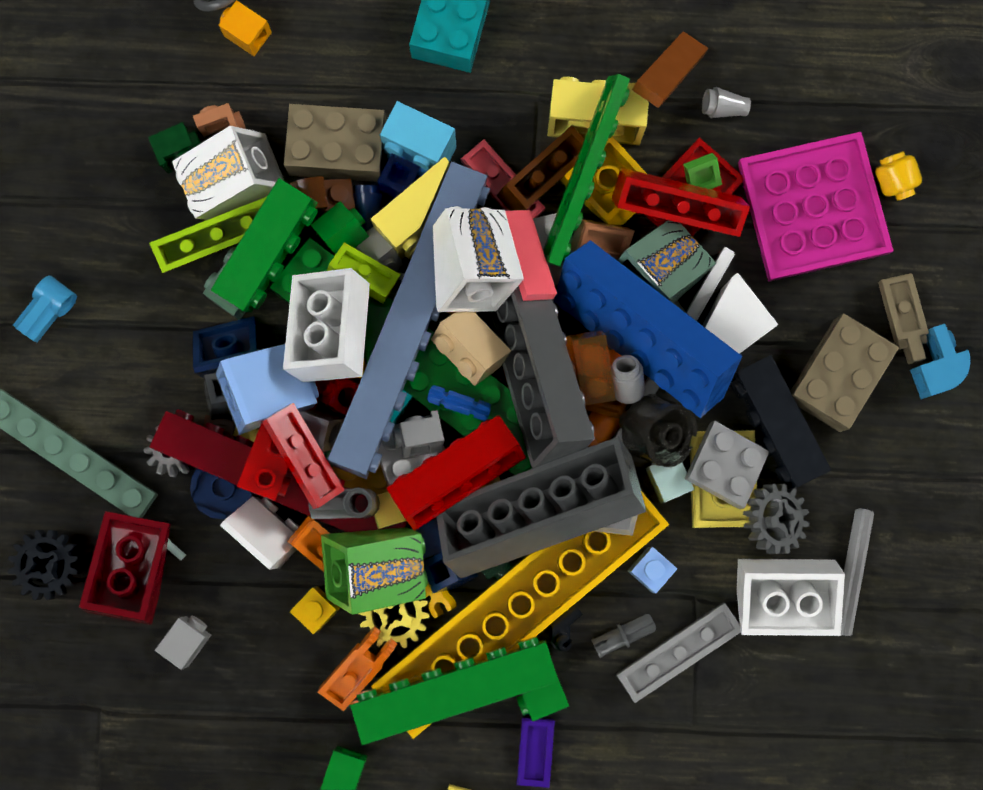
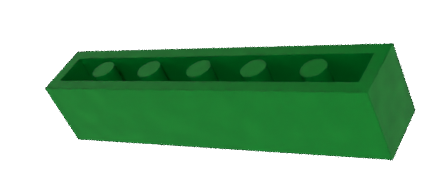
M532 637L518 642L519 648L506 652L505 647L486 652L487 659L474 662L473 657L453 663L455 667L453 670L442 673L441 668H435L421 673L422 679L409 683L408 678H404L390 683V690L377 694L376 688L356 694L358 700L353 701L350 707L361 744L365 745L558 683L559 681L546 641L539 642L537 637Z

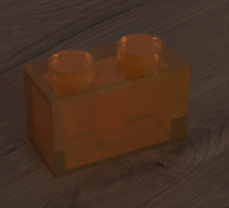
M599 330L570 335L576 379L579 389L584 394L585 405L615 401L606 334Z

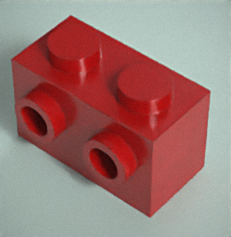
M263 423L260 425L237 487L276 501L278 495L285 497L292 478L286 476L289 467Z

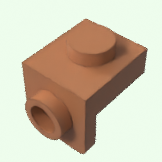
M229 103L221 106H207L200 110L199 114L193 116L195 124L203 137L224 130L228 126L246 129L240 112L234 113Z

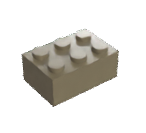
M289 104L284 167L289 176H323L329 179L382 182L385 153L380 133L387 121L384 110Z
M843 313L833 320L790 392L798 407L838 432L848 430L853 425L899 347Z

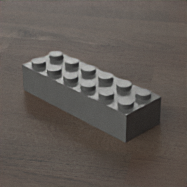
M518 286L497 311H487L493 332L511 350L502 366L533 469L586 449L595 437L594 426L589 420L585 408V397L579 389L575 376L576 368L567 350L566 335L562 332L559 324L556 305L552 299L523 301Z
M618 436L480 488L438 515L437 524L443 562L461 579L647 511L632 455Z

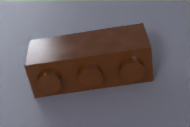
M571 125L513 177L496 196L510 211L528 210L556 185L564 175L574 168L584 142L583 136Z

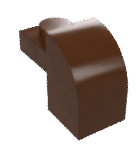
M317 176L290 183L291 186L318 202L316 206L318 212L313 222L340 201L348 210H351L353 207L355 208L351 179L324 180L323 176Z

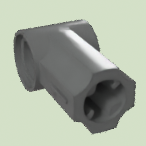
M344 489L345 491L319 508L313 509L309 503L311 519L370 518L379 510V497L370 489ZM361 494L365 495L368 500V507L362 513L355 507V501Z

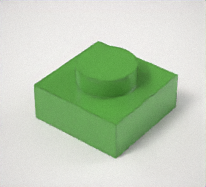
M713 153L683 164L687 184L707 189H713L722 185L718 158Z

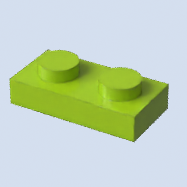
M343 243L327 268V271L352 268L370 283L369 296L382 304L388 298L401 275L346 243Z

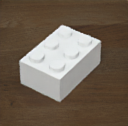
M352 268L292 275L283 370L302 382L362 377L370 283Z

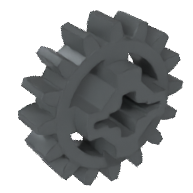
M765 484L763 489H755L753 491L756 498H749L747 503L751 508L750 510L743 511V515L749 517V522L744 524V528L751 529L752 533L748 539L749 541H758L756 545L758 550H766L767 554H788L790 549L799 548L797 539L806 538L802 528L809 527V523L804 521L803 516L807 515L809 511L808 509L801 508L804 498H795L797 491L795 488L787 489L786 484Z

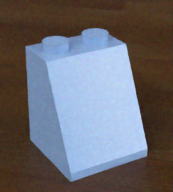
M285 344L220 361L216 377L239 435L260 428L262 420L291 403L295 404L299 413L312 409L317 404L316 398L319 397L315 382H302L283 370Z

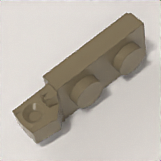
M910 273L880 280L878 284L894 343H896L899 349H903L908 364L925 360L926 356L922 344L927 343L926 335L929 334L913 274Z

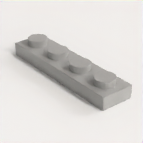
M723 602L616 673L633 702L636 703L741 633L740 624L726 603Z

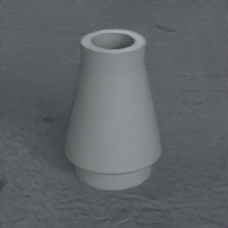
M714 87L713 89H707L704 93L702 113L709 115L710 118L747 116L750 111L751 100L748 97H742Z

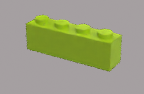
M267 196L150 242L149 244L162 273L239 243Z

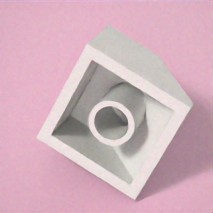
M252 496L227 517L220 526L269 570L280 569L297 550L287 541L300 526L289 517L284 521L276 514L279 508L270 499L265 497L260 499L259 497Z

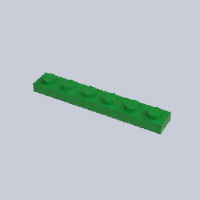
M621 74L608 76L543 249L548 264L560 266L561 262H564L565 258L570 254V238L573 230L576 231L582 222L583 213L581 209L584 201L590 198L594 190L595 183L592 181L596 169H600L606 157L605 145L608 138H611L616 131L618 120H616L619 108L625 105L630 90L627 87L630 78Z

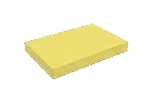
M755 430L734 431L755 443ZM706 431L689 432L690 465ZM757 481L753 488V491L757 489ZM692 483L694 490L691 491L692 528L744 527V524L749 522V517L743 515V511L750 510L751 508L748 503L744 509L739 510ZM753 491L750 498H756Z

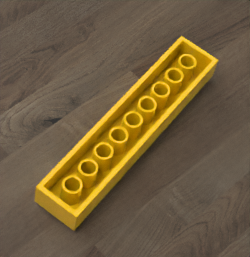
M642 492L647 512L638 515L633 536L592 531L528 554L375 681L371 687L376 688L378 694L390 690L389 684L408 678L409 683L422 679L421 673L435 668H441L442 673L455 669L453 663L473 657L474 662L487 659L486 652L505 647L506 652L518 649V642L536 637L664 530L669 523ZM432 723L407 732L414 739Z

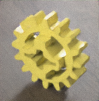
M428 600L413 601L416 617L409 613L406 603L400 604L399 613L403 617L402 619L397 618L390 624L389 628L387 625L390 621V614L386 612V609H392L394 606L358 613L366 616V620L360 624V627L369 626L370 630L374 626L378 628L373 619L374 611L379 614L382 622L379 629L381 632L377 640V646L380 647L385 641L393 639L395 642H400L403 648H407V638L410 637L416 642L419 640L416 630L425 631L427 628L421 623V620L430 617V613L422 612V607L428 604ZM404 626L410 628L404 634L391 635L396 627Z

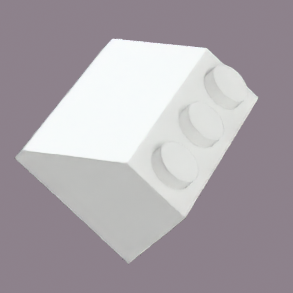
M738 559L736 590L741 635L841 636L845 573L836 560Z

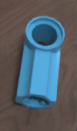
M46 276L37 284L32 294L34 299L13 324L18 331L37 343L56 318L64 316L73 307L77 299V295L52 276Z

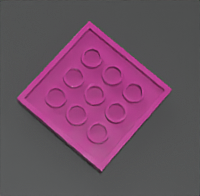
M862 132L741 158L738 161L768 282L879 257L893 252Z

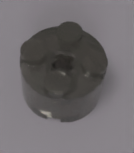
M648 394L643 396L641 400L633 403L629 410L624 411L619 418L623 444L631 455L649 463L666 468L675 467L687 458L693 448L689 444L692 436L696 437L697 420L694 413L680 403L655 394Z

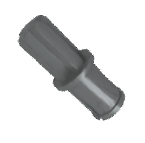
M645 614L622 626L618 623L616 624L618 628L599 637L592 638L591 641L599 658H602L624 646L629 648L630 643L655 632L656 625L649 614Z

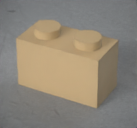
M475 312L453 313L440 322L431 338L437 349L442 354H445L458 368L461 375L467 378L474 386L498 370L511 352L510 348Z

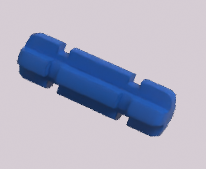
M436 385L430 388L427 400L431 404L437 406L443 404L444 408L468 416L473 414L474 418L483 421L488 419L491 411L490 403L481 400L476 402L474 401L475 398L451 390L445 392V388Z

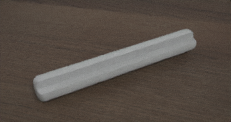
M862 508L856 509L854 513L844 567L845 579L841 635L851 636L853 632L874 518L873 511Z

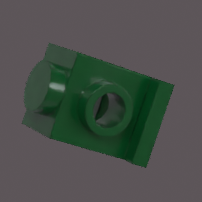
M183 122L148 137L159 165L167 174L173 172L171 168L173 160L201 144L195 130L189 131Z

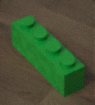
M278 178L211 288V291L242 311L252 313L253 309H259L266 299L267 293L264 291L271 281L275 282L282 273L284 265L281 263L288 253L292 254L298 247L301 240L299 234L305 225L309 226L315 219L318 212L316 209L318 202Z

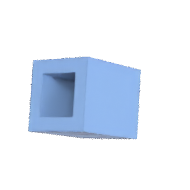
M647 547L627 571L650 592L656 594L677 568L655 548Z

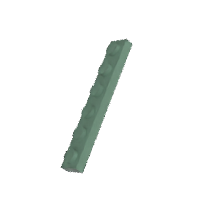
M0 389V429L129 516L143 518L158 496L156 492L5 390Z

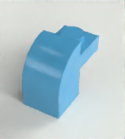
M945 324L929 329V334L926 335L927 346L933 361L910 370L920 399L957 387L968 374L970 368L969 350L956 354L954 335L950 330H947Z

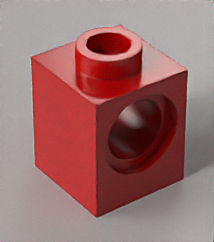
M348 378L323 380L318 387L319 397L316 400L338 415L346 417L358 384ZM344 389L345 396L339 403V393Z

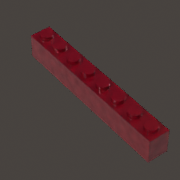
M176 409L174 414L166 411L149 447L237 485L254 442L237 435L235 440L223 435L225 429L209 422L206 423L205 427L193 422L195 416L182 410ZM288 469L286 476L292 479L285 497L278 495L277 500L274 502L311 517L309 501L292 472ZM339 479L344 488L345 481ZM363 494L359 495L355 501V507L361 513L368 507V500ZM374 516L366 519H316L344 532L378 530ZM407 521L382 529L405 528Z

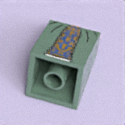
M670 220L626 249L617 260L673 304L699 283L717 264L681 223Z

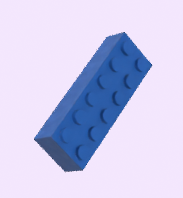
M591 240L565 258L556 290L557 294L554 298V302L563 311L574 317L587 330L594 333L621 356L631 355L637 358L642 364L643 372L646 376L699 418L724 398L743 356Z

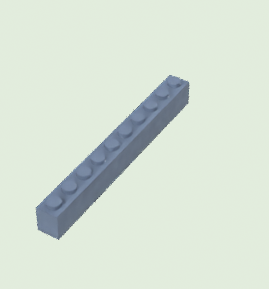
M451 161L329 455L328 462L331 466L367 479L369 472L376 473L382 459V454L378 453L382 441L388 443L395 426L394 423L390 422L395 410L401 411L407 397V393L402 392L406 381L413 382L420 364L415 362L419 350L425 352L432 333L427 332L431 320L437 322L441 312L437 311L433 225L445 208L458 206L462 209H477L478 205L484 207L490 192V188L486 187L488 175Z

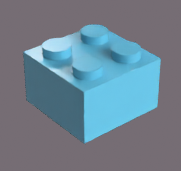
M398 101L380 133L383 150L387 155L386 158L399 166H403L405 163L414 167V171L420 176L425 174L444 157L450 162L456 150L455 128Z

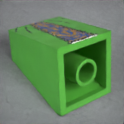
M406 527L321 535L326 599L353 615L426 599L425 587L428 585V577L423 564V555L425 554L426 547L421 533Z

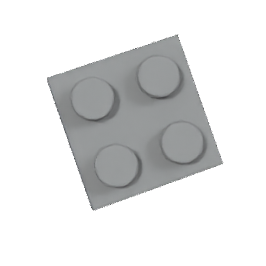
M717 421L710 422L685 476V480L739 510L744 509L769 451Z

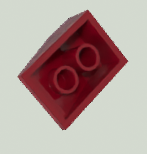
M105 511L79 608L91 614L152 625L160 595L170 524Z

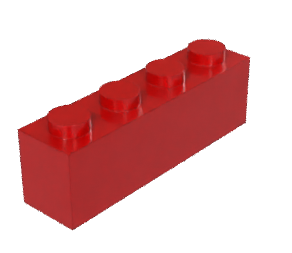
M620 168L612 195V200L619 209L737 237L741 236L750 206L740 196L625 168Z
M498 415L493 419L482 422L476 430L464 438L456 439L438 455L425 459L421 466L415 470L399 476L386 489L406 521L415 531L526 457L520 444Z

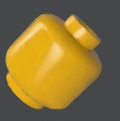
M904 151L879 160L881 165L876 168L875 174L883 195L888 197L895 196L897 201L916 194L914 188L918 187L923 180L914 156L905 155Z

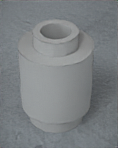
M623 355L616 358L610 368L613 397L618 402L624 404H631L641 400L645 394L642 364L631 355Z

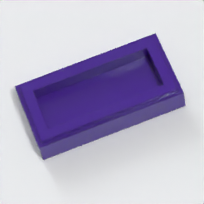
M522 717L517 785L550 788L555 720L540 718L532 721L530 717Z

